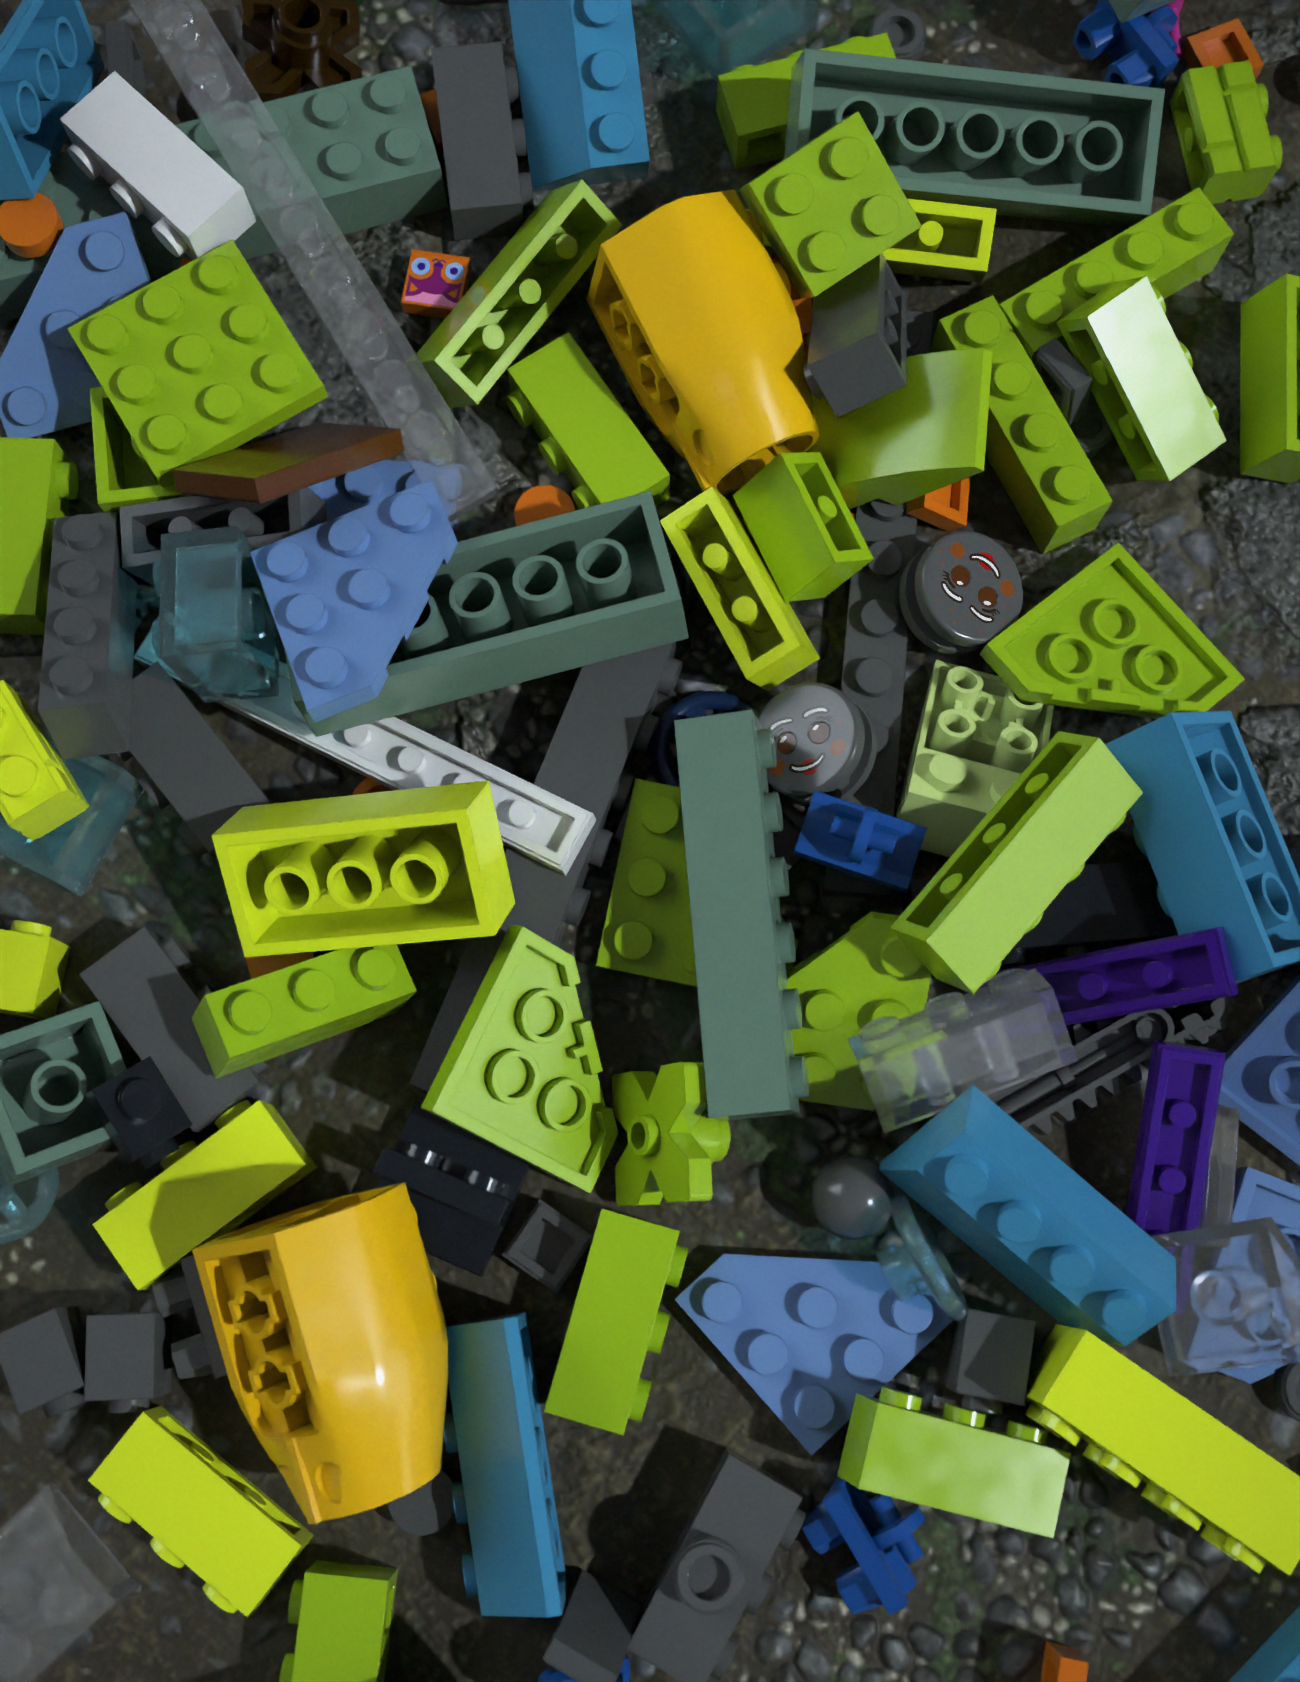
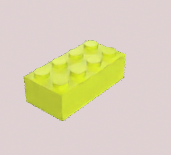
M489 780L246 806L237 811L211 835L245 958L495 936L515 905Z
M1056 1324L1030 1365L1025 1400L1031 1404L1025 1415L1059 1439L1063 1438L1074 1446L1077 1445L1080 1438L1087 1442L1088 1446L1082 1455L1113 1477L1122 1479L1134 1488H1137L1141 1481L1146 1483L1147 1485L1141 1496L1172 1518L1181 1520L1196 1531L1199 1530L1202 1523L1206 1526L1201 1532L1200 1537L1231 1559L1241 1562L1258 1574H1260L1265 1564H1268L1290 1576L1300 1560V1476L1089 1331Z

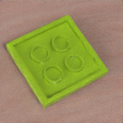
M233 239L67 328L162 488L175 482L172 469L233 450L328 397L322 381Z

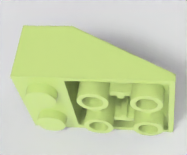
M936 659L895 816L896 818L927 828L920 850L946 857L952 856L1048 744L1054 705L1021 701L999 676Z

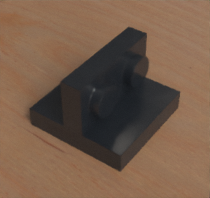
M415 1101L395 1148L391 1149L384 1146L373 1172L382 1175L377 1188L405 1182L410 1201L417 1213V1225L425 1252L475 1275L484 1277L532 1165L420 1108L422 1103Z

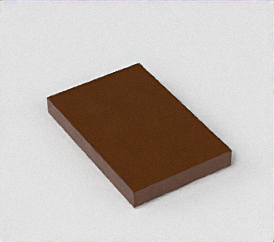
M317 422L172 469L177 492H182L184 495L261 504L399 455L401 451H404L399 428Z

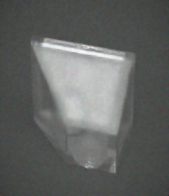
M1272 1217L1151 1236L1176 1258V1311L1157 1324L1169 1377L1300 1362V1258Z

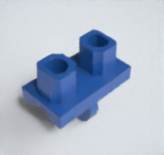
M1098 0L1094 11L1078 23L1072 39L1073 46L1084 59L1089 60L1096 58L1106 51L1115 62L1110 64L1105 75L1106 82L1166 89L1164 82L1179 61L1178 56L1174 53L1178 45L1169 35L1177 23L1178 16L1170 6H1164L1153 13H1145L1121 24L1109 0Z
M814 791L793 855L905 893L908 889L927 828L881 813L879 810L869 806L863 807Z
M839 1477L834 1481L823 1500L805 1516L801 1526L813 1549L820 1555L846 1541L855 1556L857 1563L840 1571L836 1578L838 1591L852 1614L883 1605L890 1616L907 1607L909 1600L906 1595L918 1582L908 1564L916 1561L924 1554L912 1532L926 1520L924 1513L918 1504L898 1510L891 1497L877 1494L870 1500L864 1490L854 1487Z

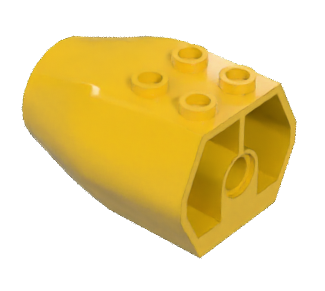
M735 189L684 196L662 205L600 245L587 296V302L642 409L678 454L689 463L702 491L704 492L713 487L722 495L738 491L780 453L807 452L817 442L820 435L813 410L810 388L804 375L803 365L806 364L805 348L799 319L790 297L791 287L788 276L779 263L773 264L762 243L763 234L758 218L751 209L745 210Z
M405 1182L320 1200L241 1227L192 1249L231 1388L253 1432L288 1484L303 1515L307 1518L308 1524H317L325 1520L358 1514L394 1501L422 1487L434 1479L441 1470L448 1384V1341L444 1313L437 1293V1282L429 1266L417 1225V1213L410 1201Z

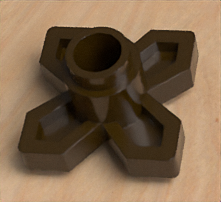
M241 0L242 39L260 50L259 53L243 62L244 102L246 106L295 95L302 86L307 91L362 78V68L343 56L359 45V5L356 1Z

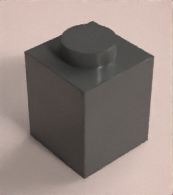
M76 1306L54 1308L0 1333V1364L19 1415L43 1409L46 1418L50 1419L87 1402L84 1401L83 1392L85 1389L86 1331Z
M957 1306L956 1313L958 1316L954 1322L945 1387L956 1393L963 1394L962 1407L1002 1415L1004 1402L1024 1406L1036 1321Z
M160 1311L102 1313L86 1316L84 1401L107 1400V1413L142 1412L149 1410V1399L171 1393L172 1316L163 1318Z

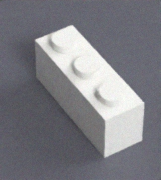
M117 72L111 73L60 118L72 142L67 151L77 166L92 180L101 175L112 186L109 187L111 194L133 218H137L140 214L148 218L154 224L151 228L156 237L174 256L179 257L185 252L192 260H195L232 239L235 241L256 222L244 188Z

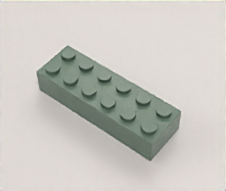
M805 48L793 65L791 72L784 159L843 119L859 111L908 199L997 209L996 215L1126 228L1151 215L1165 89Z
M647 491L459 541L448 564L441 563L427 590L430 598L407 642L401 640L386 667L389 676L378 697L314 723L306 710L286 651L285 655L294 703L315 736L318 737L688 639L689 636L682 599L652 493Z

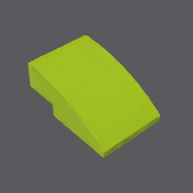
M973 348L907 357L906 386L839 417H836L826 398L818 400L811 391L813 410L820 435L817 442L807 452L821 453L849 510L877 498L897 506L984 471L993 352L985 348Z

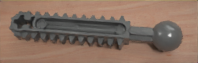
M1232 997L1196 1002L1197 1007L1192 1009L1190 1015L1173 1021L1166 1011L1177 1006L1112 1017V1019L1104 1018L1089 1021L1090 1032L1077 1023L1066 1029L1068 1045L1057 1036L1044 1041L1046 1058L1034 1048L1022 1054L1024 1071L1012 1061L1000 1066L1002 1084L990 1074H987L977 1079L979 1090L1024 1129L1027 1130V1127H1030L1038 1135H1046L1052 1132L1050 1114L1062 1123L1075 1119L1072 1101L1083 1110L1092 1109L1097 1106L1095 1089L1106 1098L1120 1093L1117 1076L1128 1085L1141 1081L1140 1064L1149 1071L1153 1040L1179 1044L1188 1042L1193 1046H1200L1209 1042V1036L1224 1031L1227 1027L1225 1019L1228 1015V1005L1233 1003ZM964 1087L955 1092L956 1098L968 1088ZM943 1099L932 1104L933 1117L948 1106L950 1102ZM892 1152L876 1161L862 1155L846 1154L831 1159L818 1171L811 1187V1205L816 1219L827 1232L841 1239L859 1241L874 1236L887 1225L894 1210L895 1196L904 1192L879 1171L880 1162Z

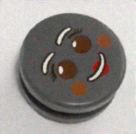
M958 531L940 538L917 552L908 561L900 578L899 602L908 627L922 643L940 653L961 655L983 647L1017 621L1022 608L1023 587L1019 571L1013 559L1000 544L981 533Z
M808 682L791 686L774 696L757 718L762 725V729H772L775 741L777 765L774 768L766 769L768 787L798 805L809 807L814 791L847 800L862 787L873 769L877 754V737L872 721L860 706L830 685Z

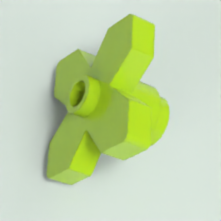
M677 1062L661 1065L658 1076H656L654 1071H630L614 1074L612 1077L613 1113L627 1132L628 1145L615 1166L617 1205L619 1207L660 1205L663 1196L667 1203L710 1201L713 1196L711 1165L713 1162L721 1161L726 1156L730 1146L731 1132L728 1121H718L708 1117L704 1063Z

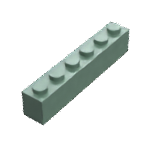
M752 710L674 720L708 1117L718 1121L800 1114L799 1098L808 1097L809 1081L804 1056L794 1057L792 1030L802 1028V1010L798 989H788L785 963L795 962L796 950L791 922L781 923L779 897L789 896V878L784 856L775 857L773 832L783 830V818L778 792L769 793L766 769L774 768L777 765L773 732L771 728L762 729V725Z

